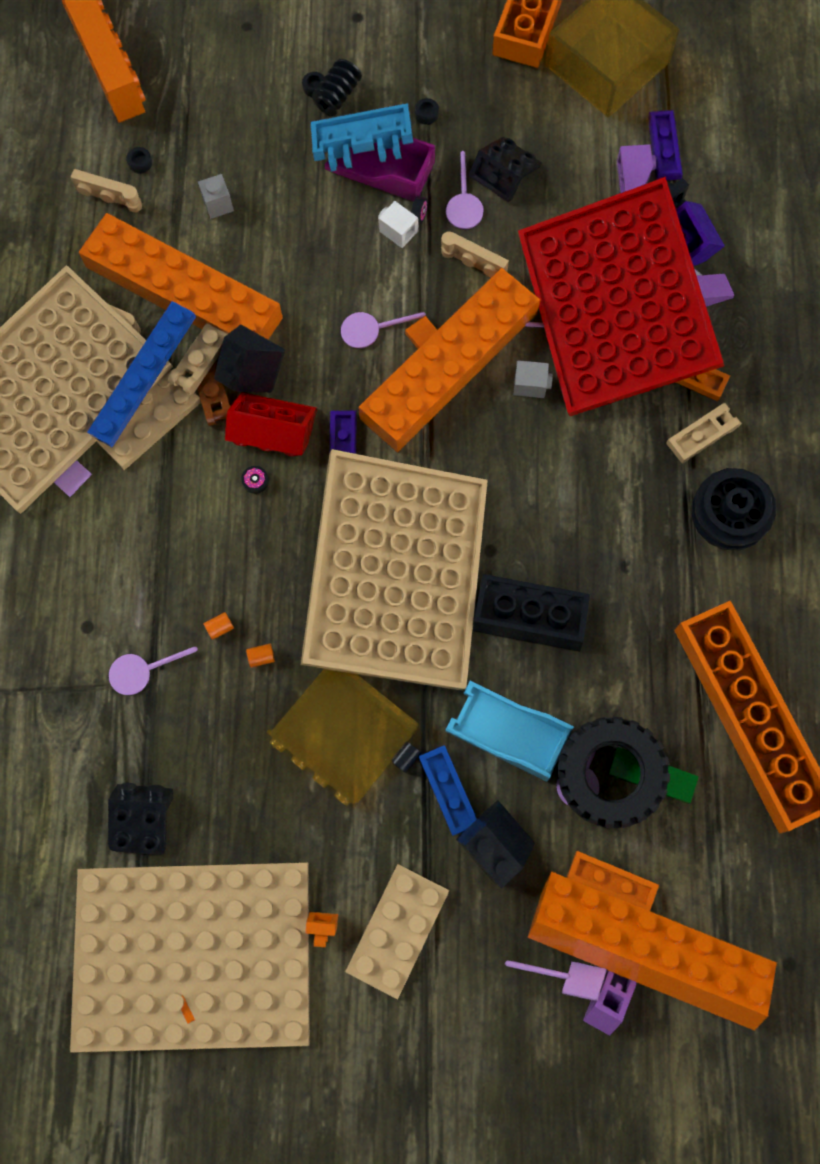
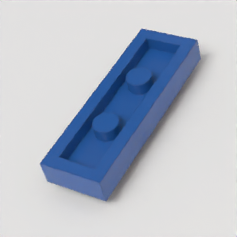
M444 745L420 755L419 759L452 836L464 832L477 818Z

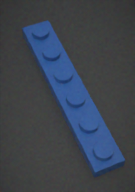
M173 301L170 303L87 431L90 436L111 448L114 446L195 320L196 315L194 312Z

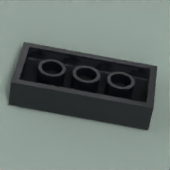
M483 574L472 631L580 652L584 641L590 594Z

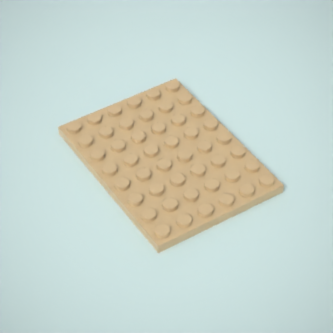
M67 265L0 327V495L20 514L97 441L87 431L146 342L129 323ZM169 361L152 387L173 368Z
M332 449L329 454L301 665L461 691L466 690L488 480Z
M309 863L78 869L70 1052L309 1046V934H306V921L309 916ZM183 997L195 1020L188 1024L181 1011L184 1005Z

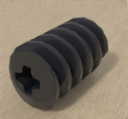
M338 59L334 62L333 67L329 69L328 74L324 76L323 81L319 83L317 89L312 93V99L321 112L331 117L337 114V110H340L342 103L347 100V95L352 93V88H355L357 81L361 80L362 72L360 69L345 59Z

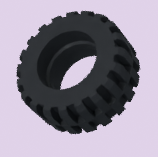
M601 717L582 725L581 728L569 737L562 749L558 763L560 790L570 808L585 821L605 828H625L646 820L648 816L660 807L659 804L665 798L667 785L670 782V773L668 772V765L670 764L668 756L664 754V747L660 740L657 741L653 736L654 733L648 728L645 729L640 726L639 722L632 719L630 721L625 720L623 717ZM615 745L627 749L634 755L639 764L640 780L638 786L632 794L624 799H604L594 793L588 785L585 773L587 761L596 750L604 746Z

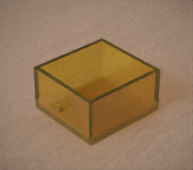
M586 0L550 31L545 65L606 117H610L670 63L680 29L644 0Z

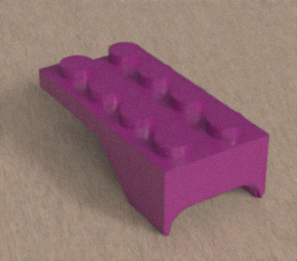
M413 138L414 143L403 144L402 139H399L401 158H395L393 148L385 149L386 161L380 162L377 142L374 143V150L353 154V149L350 147L352 168L346 169L342 157L336 159L337 171L330 170L328 159L325 163V170L414 201L417 196H420L434 166L435 145Z

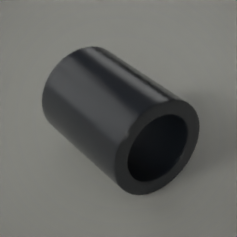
M406 741L391 759V762L406 773L421 755V752Z

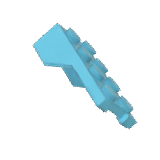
M470 681L464 692V695L468 696L463 709L457 720L451 718L445 732L547 782L574 727L549 714L521 706Z

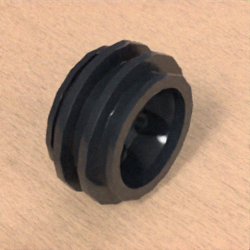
M726 468L712 473L701 483L691 503L692 521L697 532L709 544L723 550L740 551L754 546L771 529L776 517V499L769 485L757 474L745 469ZM711 498H718L719 505H713ZM750 511H755V519L750 517ZM716 516L722 517L724 520V524L721 521H719ZM740 523L743 525V529L734 528V524Z

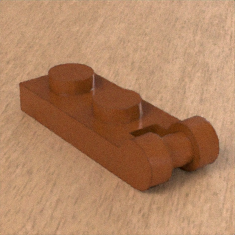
M216 361L197 388L208 426L216 425V421L226 419L227 411L230 408L224 385L214 379L217 368ZM222 406V409L212 411V408Z

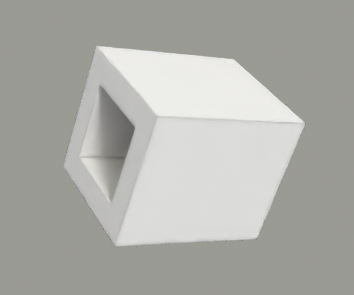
M396 201L389 207H385L379 214V232L401 248L418 232V217Z

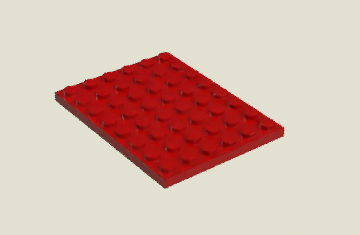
M666 177L518 230L534 292L540 299L539 310L569 416L724 367L721 352Z

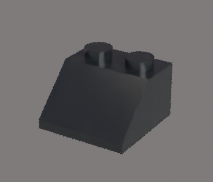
M240 324L224 337L214 379L236 392L271 393L274 390L285 349Z
M498 800L456 838L457 842L490 880L501 889L523 869L535 844Z

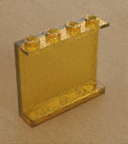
M323 669L272 731L269 729L267 734L272 738L269 743L282 753L286 749L293 755L290 760L301 770L308 767L315 774L312 779L323 788L329 785L337 791L334 797L347 807L351 803L356 807L391 764V759L406 741L408 742L417 732L419 724L357 674Z

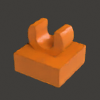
M309 913L306 921V934H315L314 947L326 948L328 935L335 936L339 914Z

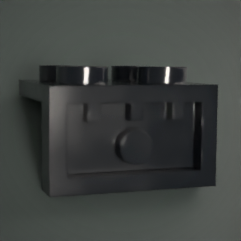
M502 137L479 149L469 176L509 202L513 199L521 179L540 168L542 162L537 160L533 153L518 147L512 139Z

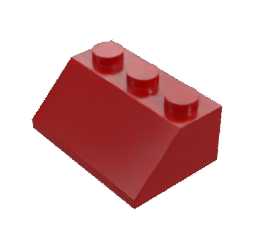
M241 393L227 411L225 441L233 442L237 446H255L263 451H280L288 456H302L309 444L317 407Z

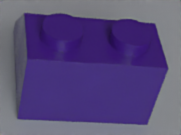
M686 201L676 209L693 266L705 262L725 247L701 204Z

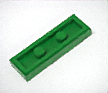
M617 747L608 775L638 786L640 767L630 751ZM668 765L670 782L667 785L666 796L690 804L699 776Z

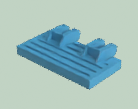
M408 103L311 122L314 160H324L325 152H328L331 171H337L336 159L342 157L346 169L352 168L350 147L353 149V154L374 150V143L377 142L380 162L386 161L385 149L393 148L395 158H401L399 138H402L403 144L414 143Z

